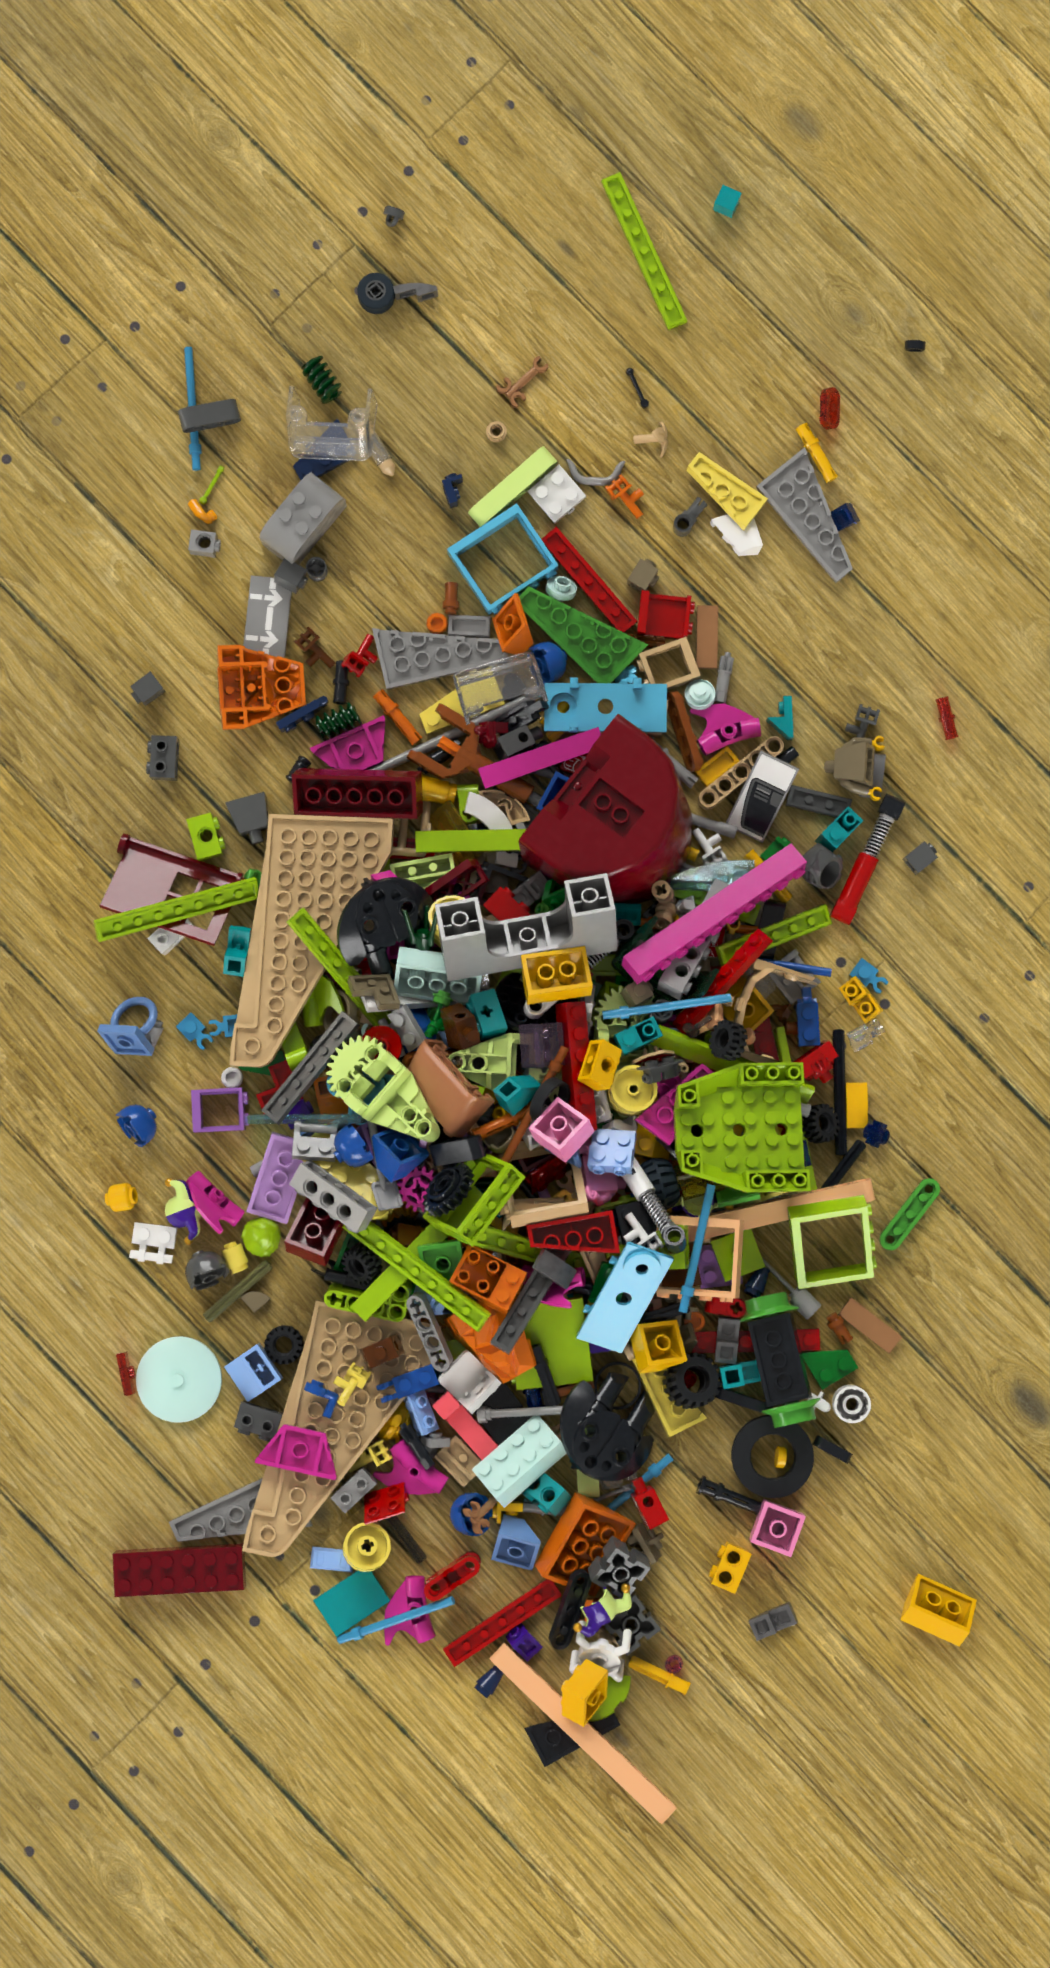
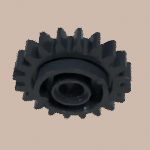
M462 1162L460 1164L455 1163L453 1166L449 1164L448 1168H443L430 1181L428 1188L425 1189L427 1194L423 1196L425 1201L422 1203L425 1206L424 1209L434 1217L437 1215L441 1217L443 1213L448 1215L449 1211H454L456 1207L462 1204L463 1198L468 1197V1192L472 1190L470 1185L474 1183V1180H472L475 1176L472 1173L473 1171Z

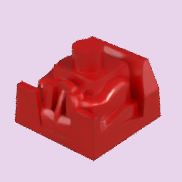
M823 1040L820 1042V1046L813 1047L793 1062H803L805 1080L811 1081L812 1079L819 1078L824 1084L833 1078L829 1070L833 1068L834 1059L838 1057V1054L829 1040Z

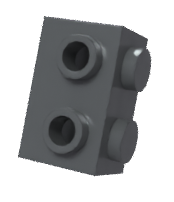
M152 735L151 741H148L147 752L151 753L150 762L146 764V773L150 774L149 777L152 780L177 781L179 738L177 736Z
M242 1401L234 1427L238 1428V1432L241 1434H258L259 1439L270 1442L278 1431L283 1413Z

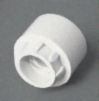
M844 1385L834 1393L832 1408L841 1420L847 1423H858L868 1416L871 1409V1401L868 1394L860 1387ZM855 1398L857 1402L856 1407L852 1410L847 1409V1400Z

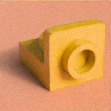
M512 1501L505 1508L497 1502V1505L493 1507L492 1517L497 1518L496 1524H501V1511H506V1515H518V1512H523V1501Z

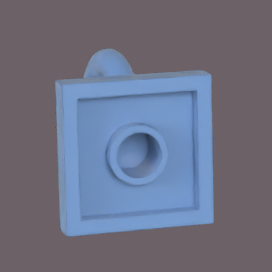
M146 997L127 999L113 1012L110 1025L100 1024L97 1032L115 1054L152 1056L154 1047L145 1035L156 1023L158 1016L157 1007L152 1000ZM143 1005L148 1008L149 1018L140 1029L137 1026L119 1025L121 1015L130 1007Z

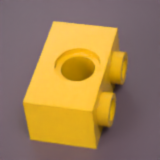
M604 1039L590 1041L577 1080L596 1091L609 1090L614 1082V1075L620 1063L622 1050Z

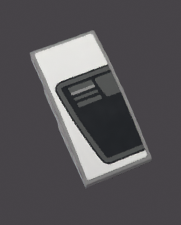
M761 750L726 823L737 826V831L763 843L799 768Z

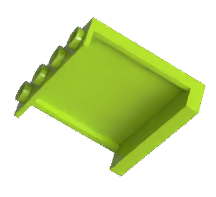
M581 1293L574 1294V1297L566 1298L571 1302V1308L555 1307L540 1303L524 1330L526 1338L531 1341V1345L541 1344L556 1386L579 1383L582 1380L586 1382L593 1381L589 1342L576 1338L586 1319V1315L582 1311L584 1300ZM534 1367L512 1379V1384H516L517 1390L542 1387L537 1370Z

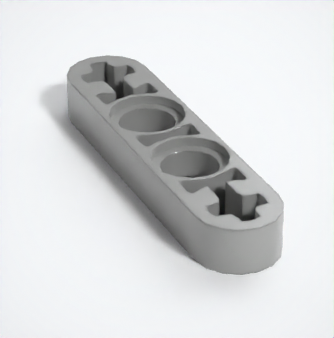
M415 1292L406 1302L408 1311L432 1366L437 1371L444 1372L453 1362L452 1354L426 1295L421 1292ZM414 1300H416V1302L420 1301L421 1305L419 1306L418 1304H414ZM421 1318H427L430 1321V1327L422 1325ZM429 1337H435L439 1345L433 1346L429 1342ZM439 1358H441V1360H444V1359H445V1360H446V1363L444 1364L443 1362H439L438 1359H439Z

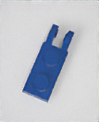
M430 1364L391 1378L392 1380L379 1384L376 1388L377 1390H384L394 1385L396 1393L388 1394L381 1398V1402L385 1403L439 1385L434 1367Z

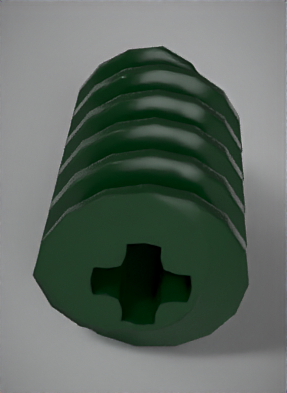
M318 356L305 363L301 369L303 370V375L308 377V383L312 384V389L317 390L316 394L318 397H321L322 404H327L341 395L342 391H338V389L342 385L341 383L334 385L337 377H329L332 370L325 371L324 369L328 364L327 362L320 364L323 356Z
M347 702L346 710L340 705L339 713L331 709V716L324 712L323 720L318 715L316 716V725L324 741V735L331 739L333 731L340 735V728L347 732L348 724L354 729L355 721L363 725L355 706Z

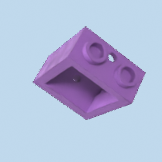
M243 1087L191 1090L193 1133L246 1130V1126H249V1113H245V1105L249 1102L248 1092H244ZM238 1094L239 1125L204 1127L202 1095Z

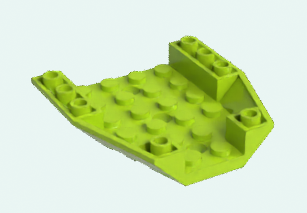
M803 1062L739 1063L678 1085L673 1116L675 1153L681 1172L746 1193L811 1191L809 1169H805L800 1096V1086L804 1084ZM777 1124H782L785 1127L786 1132L784 1135L781 1136L776 1133L775 1127ZM697 1125L701 1128L702 1134L700 1137H695L691 1133L692 1126ZM735 1125L743 1127L744 1133L742 1136H737L733 1132Z

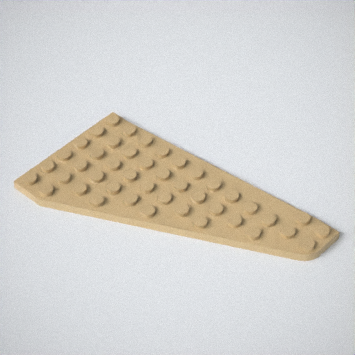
M284 814L268 815L266 850L237 1019L232 1035L229 1066L260 1068L274 1060L326 970L286 921L304 907L338 948L337 927L346 904L362 889L363 879L367 877L370 880L371 874L382 872L392 855L394 819Z
M315 1301L309 1332L278 1430L283 1424L326 1433L337 1479L331 1480L266 1466L246 1529L242 1551L268 1557H276L283 1554L405 1399V1397L396 1398L382 1403L381 1398L383 1396L396 1393L395 1387L392 1385L384 1390H377L376 1386L392 1380L391 1378L431 1364L413 1320L404 1318L402 1321L393 1322L370 1317L365 1322L357 1313L331 1308L325 1302ZM421 1322L425 1327H430L431 1325L430 1323ZM397 1333L405 1354L372 1369H368L360 1349ZM429 1337V1342L433 1346H438V1340L435 1337ZM353 1361L356 1362L355 1365L358 1367L363 1366V1370L372 1372L363 1389L355 1387L345 1406L336 1403L331 1418L322 1416L329 1399L304 1390L306 1382L311 1383L312 1379L324 1383L323 1388L337 1393L340 1397L344 1389L333 1384L337 1376L344 1379Z

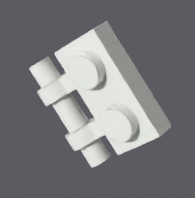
M134 1222L132 1243L140 1244L139 1251L130 1250L129 1258L137 1259L139 1262L148 1260L162 1265L164 1263L172 1264L173 1255L165 1253L166 1248L175 1249L177 1227ZM147 1245L159 1247L158 1253L146 1252Z

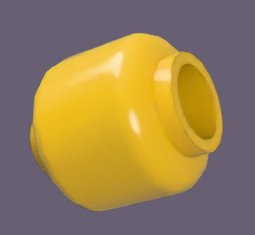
M129 1183L111 1185L108 1193L105 1194V1203L114 1212L131 1210L138 1202L137 1190Z

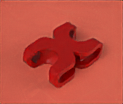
M468 1551L448 1566L430 1576L424 1587V1594L427 1599L437 1601L454 1590L458 1585L465 1583L475 1576L480 1570V1556L474 1551ZM472 1562L474 1566L468 1568L465 1566V1563ZM438 1584L440 1589L434 1590L431 1586Z

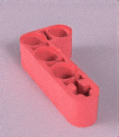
M446 1391L432 1404L436 1412L444 1420H447L481 1460L498 1447L495 1440L449 1391Z

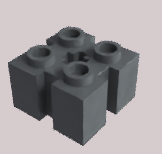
M612 1536L603 1547L604 1556L602 1558L597 1556L588 1567L591 1582L602 1588H607L609 1585L612 1594L622 1599V1584L627 1583L630 1585L629 1592L631 1595L636 1589L634 1583L636 1579L642 1581L651 1567L645 1554L634 1548L628 1551L626 1543Z
M635 1591L631 1594V1608L616 1614L611 1622L604 1625L611 1635L615 1632L618 1634L616 1642L619 1646H622L624 1629L632 1631L630 1651L626 1653L627 1656L641 1646L640 1639L643 1636L649 1640L661 1630L660 1624L650 1611L647 1614L643 1612L646 1609L645 1604ZM634 1619L635 1626L631 1627L629 1625L627 1627V1620Z

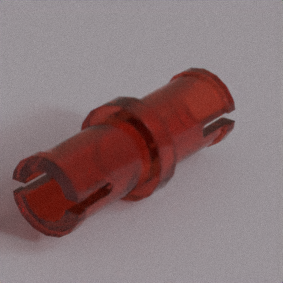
M949 696L936 699L940 715L938 720L939 723H942L945 740L958 738L959 735L957 734L954 722L956 717L955 714H952Z

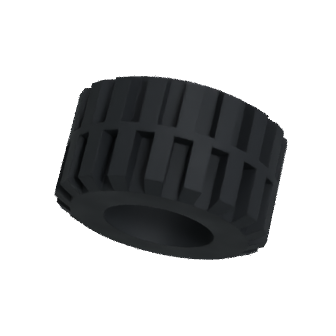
M688 1353L686 1354V1362L669 1367L668 1370L664 1371L663 1376L666 1379L662 1380L663 1385H666V1389H664L665 1394L669 1393L670 1395L668 1399L670 1401L675 1400L674 1405L682 1406L683 1409H694L712 1402L715 1399L714 1396L719 1394L720 1391L717 1388L721 1387L722 1382L718 1381L721 1374L717 1373L716 1369H718L717 1364L712 1365L713 1360L711 1358L705 1359L706 1355ZM687 1369L694 1371L699 1377L700 1386L696 1393L691 1392L685 1385L684 1375Z

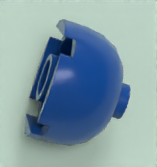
M542 642L529 648L531 650V653L528 654L529 664L535 676L539 674L542 679L539 681L541 684L545 685V683L556 682L564 675L567 655L563 649L552 642Z
M135 1104L125 1107L116 1114V1116L120 1117L117 1119L119 1126L129 1139L134 1137L137 1140L134 1143L137 1146H145L155 1136L157 1124L154 1120L156 1115L152 1109H146L141 1105Z
M350 1123L343 1127L335 1136L334 1146L336 1151L333 1154L339 1163L344 1161L348 1166L355 1168L361 1167L374 1159L371 1151L367 1152L366 1143Z
M479 1493L460 1495L450 1508L452 1525L461 1534L468 1536L482 1535L473 1532L470 1521L471 1517H466L463 1509L469 1508L472 1511L471 1501L478 1502L481 1508L488 1501V1498ZM492 1509L483 1517L484 1519L489 1521V1517L493 1515ZM481 1525V1530L484 1534L489 1527H482Z

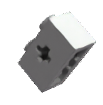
M363 1466L331 1496V1499L346 1513L378 1481Z

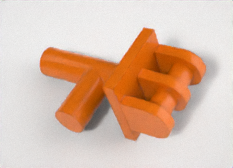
M620 474L618 476L619 479L613 480L609 487L605 486L604 488L612 500L620 497L635 518L638 519L643 513L634 502L642 497L644 493L638 488L631 495H628L626 490L632 485ZM623 483L625 487L621 489L620 485Z

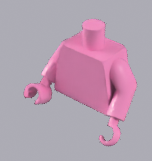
M587 1139L579 1148L580 1154H583L581 1157V1171L587 1202L601 1206L609 1202L618 1189L624 1190L626 1182L623 1177L616 1176L613 1173L599 1175L589 1171L587 1162L591 1140Z

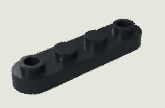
M584 1569L575 1570L570 1575L550 1630L549 1642L557 1650L565 1649L571 1643L575 1632L573 1626L575 1623H578L582 1612L580 1607L584 1606L592 1582L589 1573Z

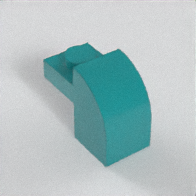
M230 925L228 946L224 955L223 974L244 977L251 928Z
M756 1360L736 1362V1364H727L719 1367L723 1389L745 1386L748 1383L761 1381Z

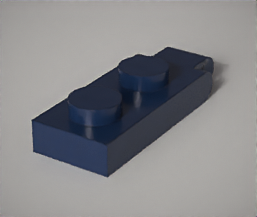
M322 696L317 700H313L277 721L276 724L281 733L293 731L297 728L296 724L303 720L304 722L312 720L315 717V713L328 705L327 697Z

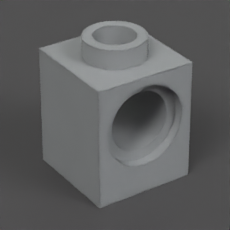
M191 529L188 547L190 554L215 558L216 552H220L221 540L218 539L217 534ZM203 540L211 541L210 546L207 548H201L200 543Z

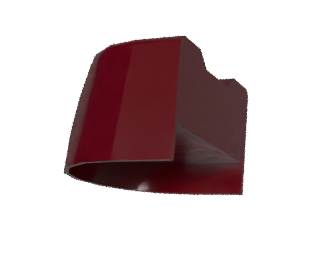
M617 714L595 741L583 762L557 795L540 811L518 842L523 862L534 871H540L548 881L553 879L564 888V881L607 873L614 903L639 904L655 898L652 894V886L655 882L664 880L670 885L677 879L691 851L693 819L672 760L654 739L623 716Z

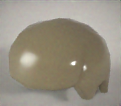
M512 1126L484 1138L483 1142L493 1153H505L515 1134V1130Z

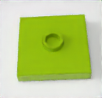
M751 1229L743 1230L741 1276L765 1267ZM735 1232L710 1241L725 1282L732 1280Z

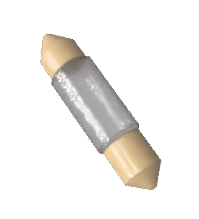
M359 419L356 430L371 457L382 473L394 476L395 464L383 442L368 421Z

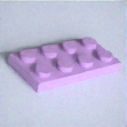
M276 1132L271 1133L246 1212L284 1224L288 1223L297 1195L295 1188L289 1184L300 1163L303 1162L302 1160L292 1159V1137Z

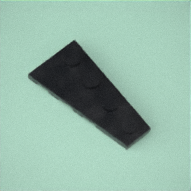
M615 1713L602 1720L589 1722L601 1735L621 1725ZM553 1720L524 1728L544 1767L580 1748Z

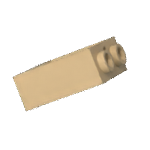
M687 637L639 653V660L636 661L639 672H644L646 677L643 680L644 684H656L647 658L677 647L680 649L689 675L664 683L667 684V691L700 679L701 675Z

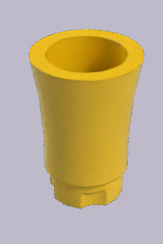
M422 774L423 801L454 804L457 784H449V781Z

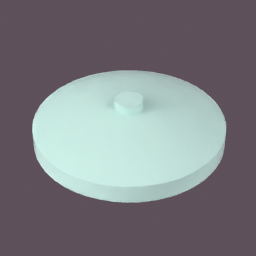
M176 1336L156 1343L144 1354L137 1369L136 1386L142 1403L153 1415L169 1422H188L199 1418L214 1405L222 1386V1372L215 1354L205 1344L190 1337Z

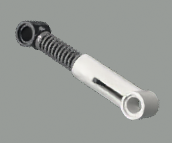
M620 919L616 922V929L625 928L628 932V935L622 936L617 931V947L628 943L634 934V925L627 919ZM607 953L587 956L589 968H593V965L596 966V963L602 961L601 958L604 959ZM559 1000L538 1003L541 1007L539 1011H533L526 1001L524 1013L530 1019H538Z
M634 1157L632 1174H626L622 1177L637 1201H641L653 1222L661 1231V1236L664 1239L667 1250L671 1253H680L687 1246L685 1232L681 1227L672 1222L671 1216H668L669 1213H666L667 1210H664L665 1207H662L663 1204H660L661 1201H659L655 1194L656 1189ZM672 1237H680V1240L677 1242L670 1241Z

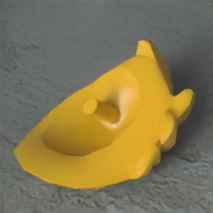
M402 1401L381 1428L378 1435L379 1438L385 1441L395 1439V1443L400 1441L402 1438L399 1433L402 1430L400 1425L405 1423L408 1426L410 1423V1414L404 1401Z

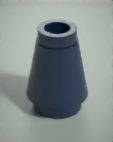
M764 1267L754 1271L744 1285L746 1287L744 1292L754 1298L764 1295L770 1270Z
M494 1665L493 1668L476 1681L477 1684L474 1688L484 1697L488 1698L490 1694L493 1695L504 1673Z

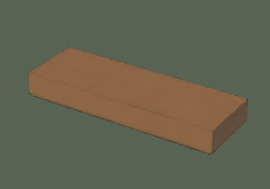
M697 605L696 664L698 669H717L718 606Z
M851 1297L838 1313V1315H841L843 1319L889 1354L902 1338L901 1335Z

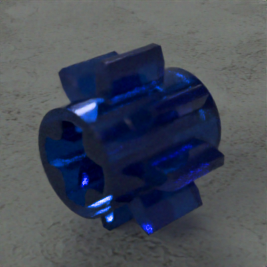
M876 1120L873 1121V1124H867L863 1130V1137L866 1139L865 1143L879 1148L880 1144H886L890 1136L889 1130L886 1129L887 1125Z

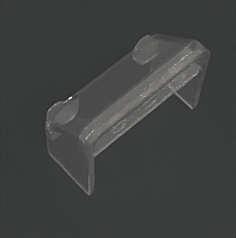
M289 386L286 421L289 450L295 458L364 461L371 456L377 413V400L372 389L368 388L366 408L353 409L348 415L347 423L307 422V412L302 406H299L300 399L294 386Z
M533 652L513 655L465 669L453 675L466 725L471 724L469 718L481 715V712L484 710L483 706L520 695H524L525 698L530 700L539 699L542 695L544 702L548 701L540 669Z

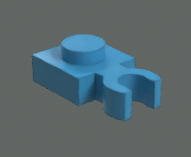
M863 958L859 960L849 974L852 978L857 976L865 987L870 983L873 991L878 994L882 991L877 988V983L883 982L885 985L888 984L885 978L875 976L879 970Z
M192 1012L176 1026L190 1042L196 1039L198 1047L202 1050L206 1049L202 1045L203 1039L207 1038L211 1043L214 1041L210 1035L202 1033L206 1027Z
M237 1014L223 1016V1022L210 1020L208 1022L209 1025L216 1024L218 1027L217 1031L210 1032V1035L218 1036L221 1032H224L225 1037H232Z

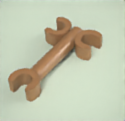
M540 356L534 359L533 367L513 386L511 380L507 377L504 378V382L508 385L506 388H501L499 385L496 386L500 394H505L508 399H511V405L516 409L518 404L514 401L515 398L519 397L523 401L526 400L525 394L519 391L537 373H544L548 370V364H545L543 367L537 366V363L541 360Z
M494 1496L481 1508L478 1502L471 1501L472 1511L469 1508L463 1509L464 1515L471 1517L472 1530L475 1534H483L481 1525L482 1527L490 1526L489 1521L483 1517L497 1504L498 1501Z

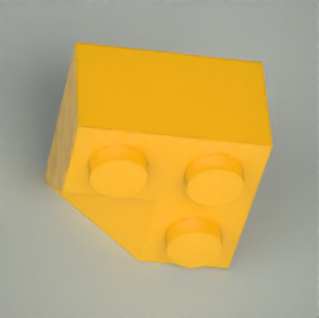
M677 1320L644 1323L636 1326L630 1339L639 1374L661 1371L687 1361Z
M585 1659L581 1665H577L572 1677L569 1680H565L561 1687L562 1716L584 1727L607 1698L608 1670L588 1659Z

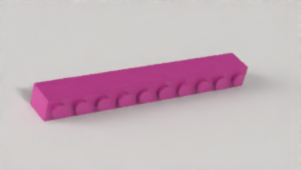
M789 844L623 956V968L637 984L642 981L647 982L654 976L656 971L669 967L672 960L677 957L678 959L684 957L690 948L700 946L706 937L716 935L727 923L729 925L734 923L743 912L748 913L758 902L768 900L777 889L779 891L784 889L793 878L795 880L799 879L805 873L807 861L792 844Z

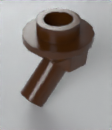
M791 1004L770 1005L774 1010L773 1013L776 1012L779 1022L782 1019L787 1021L793 1012L790 1009Z

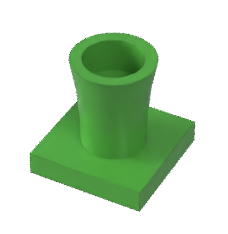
M446 1239L445 1241L418 1245L417 1247L419 1258L448 1281L464 1254L462 1243L457 1239Z

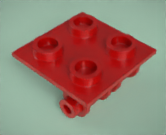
M554 1157L545 1162V1164H541V1167H537L536 1170L534 1169L526 1174L524 1182L527 1186L531 1184V1194L533 1195L537 1191L541 1192L552 1181L561 1179L566 1173L567 1162L565 1163L560 1158Z
M404 1482L364 1495L365 1525L405 1513V1504L407 1501H410L409 1494L405 1493Z

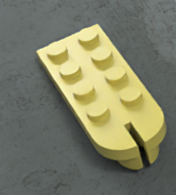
M314 1133L311 1137L330 1138V1134ZM336 1157L335 1162L313 1161L377 1207L371 1184L379 1181L376 1169L370 1163L354 1168L348 1166L344 1161L339 1163ZM377 1208L371 1220L388 1219V1213L392 1215L393 1209L379 1211Z

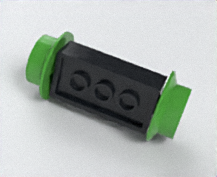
M786 1292L746 1300L747 1315L740 1322L748 1323L767 1407L782 1404L780 1407L761 1412L771 1415L774 1428L816 1419L813 1406L821 1399L816 1398L799 1402V1400L812 1398L793 1313H788L798 1310L799 1307L789 1304Z

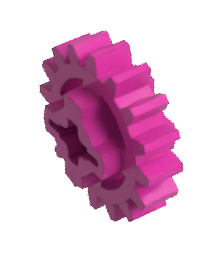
M424 1165L422 1169H419V1166H417L414 1171L401 1178L403 1181L397 1182V1186L401 1187L398 1190L402 1194V1202H407L406 1208L412 1205L414 1212H416L418 1207H421L422 1212H425V1206L422 1204L425 1201L423 1196L427 1194L425 1189L428 1188L430 1181L423 1178V1175L432 1181L435 1177L433 1175L434 1168L427 1171V1165ZM413 1176V1184L406 1186L408 1179ZM418 1183L420 1184V1187H424L422 1193L419 1189H415ZM410 1195L416 1198L417 1201L413 1200Z

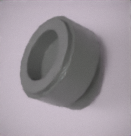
M385 206L383 214L387 216V226L394 227L398 220H403L405 212L392 206Z

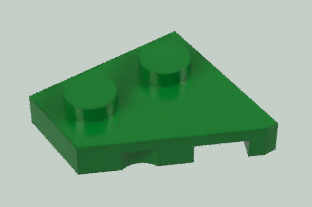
M848 1349L802 1353L803 1360L822 1390L858 1369Z

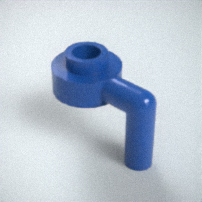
M312 1379L311 1383L306 1382L305 1391L329 1399L322 1416L331 1418L339 1398L338 1394L323 1388L324 1383Z

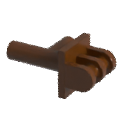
M307 627V631L304 634L301 633V637L293 642L303 653L308 649L313 652L305 661L309 667H312L321 659L331 669L335 662L315 643L320 637L311 628ZM311 635L314 637L312 641L308 639ZM306 641L308 645L304 648L302 644Z

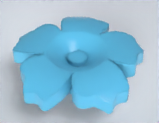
M634 665L627 666L615 678V682L633 684V678H638L635 675L637 667Z

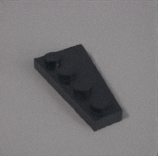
M641 1201L614 1207L623 1248L627 1244L623 1236L633 1230L625 1218L630 1212L633 1213L648 1236L654 1231L656 1232L655 1222H653ZM637 1237L631 1243L637 1244L641 1240ZM640 1264L636 1267V1270L639 1272H645L648 1269V1266L645 1264Z

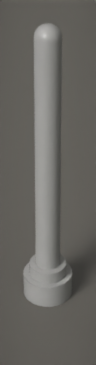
M481 1406L477 1409L478 1423H488L492 1418L560 1415L563 1406L491 1409V1407Z

